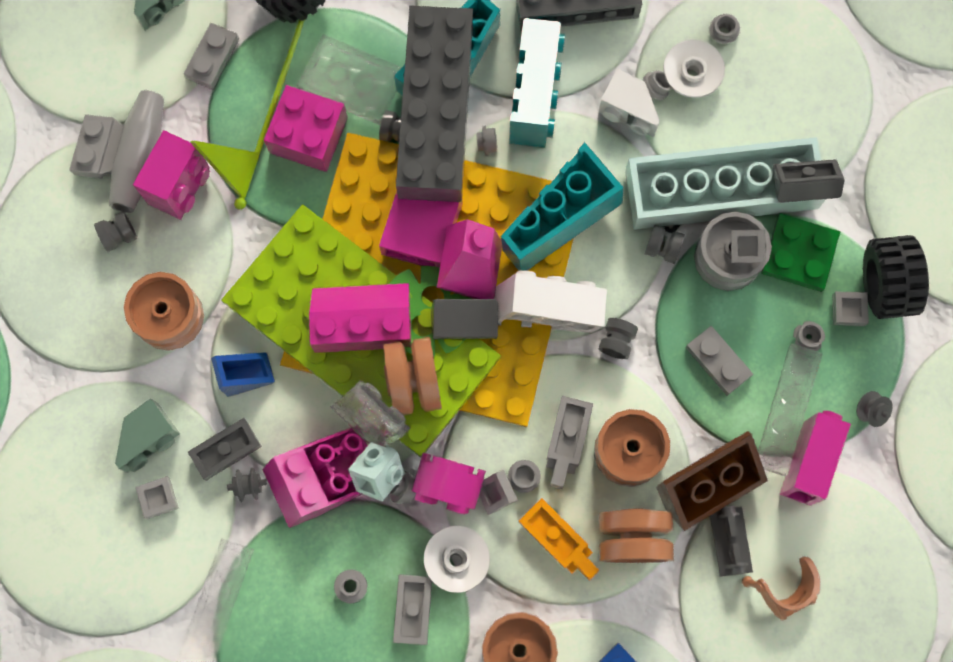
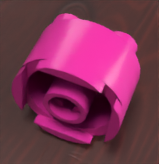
M422 453L412 487V492L416 493L414 499L431 505L437 504L438 500L447 503L446 509L461 514H468L469 509L475 510L486 471L478 469L476 475L473 474L475 467L433 456L431 462V455Z

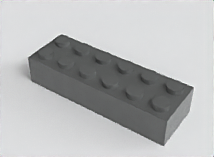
M409 5L396 178L398 199L462 202L473 36V9Z

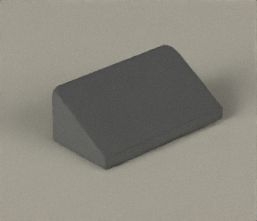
M837 159L773 165L776 195L780 203L833 199L842 196L845 179Z
M435 299L431 307L433 339H497V299Z

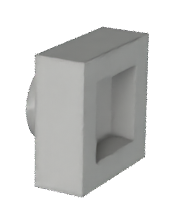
M731 230V263L765 262V230Z
M835 291L832 294L833 325L866 326L869 323L867 292Z
M504 470L496 472L483 480L479 496L488 515L517 501V497Z
M166 476L135 487L145 519L179 509L169 477Z

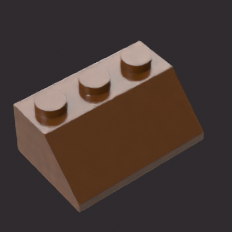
M747 431L662 481L656 488L666 511L673 513V519L685 531L768 482L753 436Z

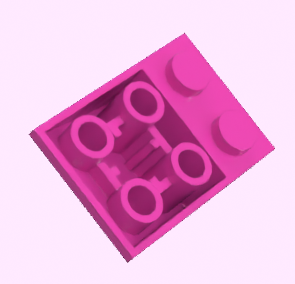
M358 425L274 456L262 469L289 528L318 517L362 495V493L356 491L348 471L356 461V458L368 447Z

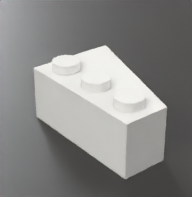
M517 271L514 275L496 286L494 299L498 301V325H501L503 320L509 319L522 321L521 327L531 328L532 323L552 326L551 329L592 333L604 327L607 289L598 288L595 283L589 281H580L575 284L566 282V278L560 276H548L546 279L536 277V273L532 271Z

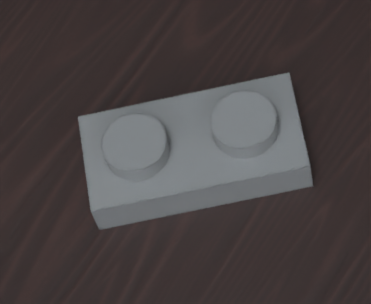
M210 22L183 73L185 78L213 90L239 41L238 34Z
M712 326L685 347L726 396L753 375Z
M399 574L393 643L427 645L432 581L428 576Z

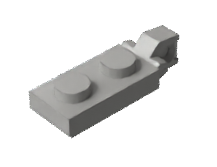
M566 396L561 397L546 458L548 460L546 468L554 469L550 483L551 487L563 489L566 474H575L576 467L579 466L593 403Z

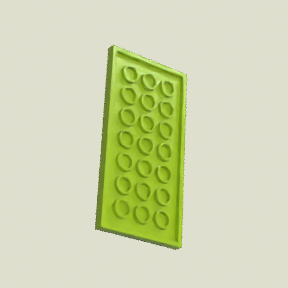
M302 204L221 301L421 458L422 453L428 451L501 359V355L480 339H466L463 343V339H444V342L450 347L459 346L455 350L445 353L438 340L435 339V356L433 358L442 409L425 412L421 408L419 394L415 392L413 393L415 407L413 413L395 417L391 396H388L384 366H386L384 349L315 353L310 345L309 310L313 288L387 285L396 275ZM421 295L423 303L432 307L433 303ZM431 309L422 310L420 312L422 315H418L412 320L411 327L415 334L427 336L432 333ZM406 352L407 361H413L412 354Z

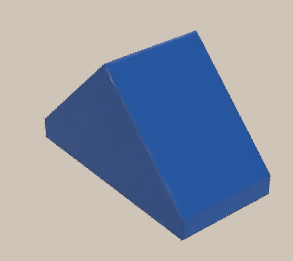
M267 352L219 355L211 358L218 387L227 397L271 385L275 382Z

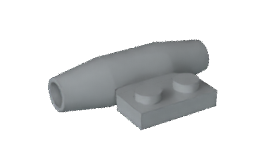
M140 91L124 125L113 117L85 115L69 168L70 172L76 176L103 179L104 176L111 174L109 206L120 212H134L141 195L133 186V183L161 135L164 98L154 91Z

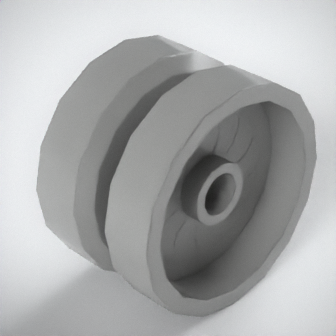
M730 212L719 215L710 221L696 244L694 253L696 270L702 279L714 288L732 291L746 287L755 280L769 261L772 248L769 233L760 221L749 214ZM731 230H765V262L731 263Z

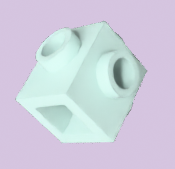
M373 442L368 445L348 469L357 492L382 502L391 490L400 483L405 474L398 451L392 447H384Z

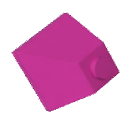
M468 219L446 227L437 288L472 299H494L502 251V241L494 228Z

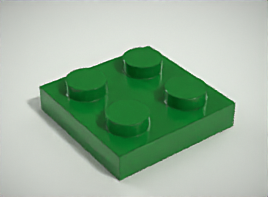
M780 213L771 237L772 248L770 258L762 269L761 274L823 292L841 231Z

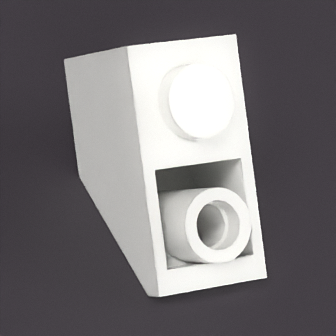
M617 69L601 99L598 112L603 113V116L609 121L616 123L620 121L630 126L639 135L654 137L660 120L645 81Z

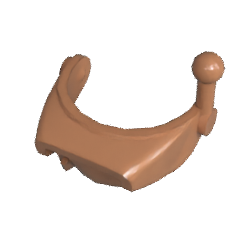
M805 556L799 559L802 569L800 585L789 598L777 600L771 593L767 583L761 578L754 581L750 576H745L742 579V584L745 587L757 589L768 607L780 620H785L793 613L808 605L815 604L817 595L820 592L818 570L813 561Z

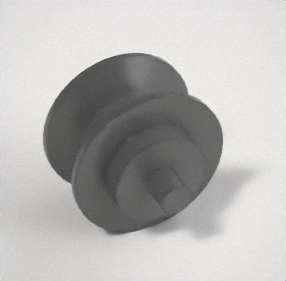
M870 391L859 400L856 413L861 421L868 422L873 427H880L891 417L893 404L888 397L881 396L876 391Z
M253 467L250 469L249 475H242L238 469L236 470V476L232 477V484H227V490H233L234 496H238L240 502H243L245 495L252 494L253 498L258 500V493H262V486L267 485V479H261L260 474L256 473Z

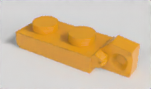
M541 498L518 521L571 574L578 569L590 581L600 571L588 559L593 553L588 548V544L544 499Z

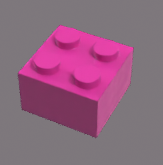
M286 85L264 138L269 153L327 172L348 119L344 103Z
M163 130L135 179L133 186L148 205L181 220L184 213H188L192 209L195 202L194 195L199 186H203L207 182L210 166L189 141Z

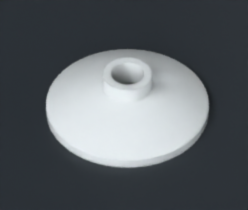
M686 40L670 49L664 61L663 71L667 83L674 91L686 97L700 98L713 93L720 86L725 74V64L719 51L711 44L701 40ZM694 70L697 72L698 75L691 76L687 73V71Z
M449 526L439 530L428 541L424 551V567L428 577L436 586L452 593L466 592L475 588L485 578L490 565V554L486 542L477 532L464 526ZM453 555L459 556L462 560L461 565L458 567L451 565L450 557Z

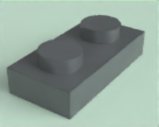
M242 418L188 451V454L203 480L207 481L262 446L247 420Z

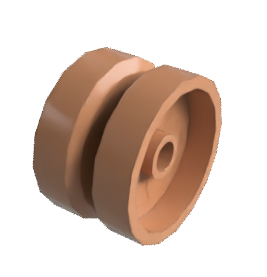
M156 272L145 275L136 281L126 294L124 303L126 322L135 334L156 349L170 351L183 348L193 341L202 329L204 320L202 302L189 285L175 274Z
M430 337L413 339L411 344L413 361H407L405 346L401 342L384 344L385 380L388 396H391L395 417L413 413L415 409L413 393L418 392L421 408L425 412L442 409Z
M628 409L615 413L604 423L595 440L594 457L599 470L607 479L621 486L634 487L647 483L664 468L670 456V439L666 427L656 416L644 410ZM629 442L634 444V450L637 452L632 453L627 449Z
M623 509L599 513V531L606 535L620 536V539H609L599 544L600 561L612 563L674 561V544L666 539L652 538L654 535H665L673 530V513L650 509Z
M524 612L507 614L496 620L486 632L482 646L484 662H556L558 655L556 638L550 627L537 616ZM516 644H523L525 646L526 654L523 657L519 658V656L516 657L513 654V648Z

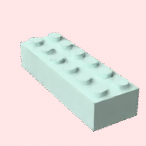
M817 137L629 158L625 174L634 230L653 228L654 225L663 227L708 222L723 213L730 212L761 216L819 209L826 199L778 202L773 174L774 164L821 161Z

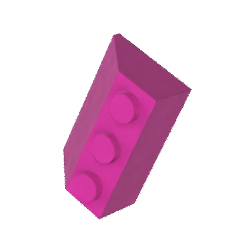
M409 283L313 288L309 310L310 345L314 352L384 349V344L401 342L405 347H411Z

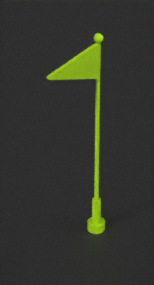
M298 20L255 151L200 141L190 142L239 196L234 201V206L238 210L246 207L245 198L305 20Z

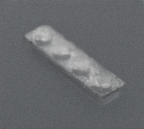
M793 343L788 348L758 448L763 468L766 471L784 477L788 475L823 353Z
M221 538L176 662H214L254 549Z

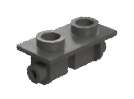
M742 506L724 507L710 515L720 577L752 573L753 568Z

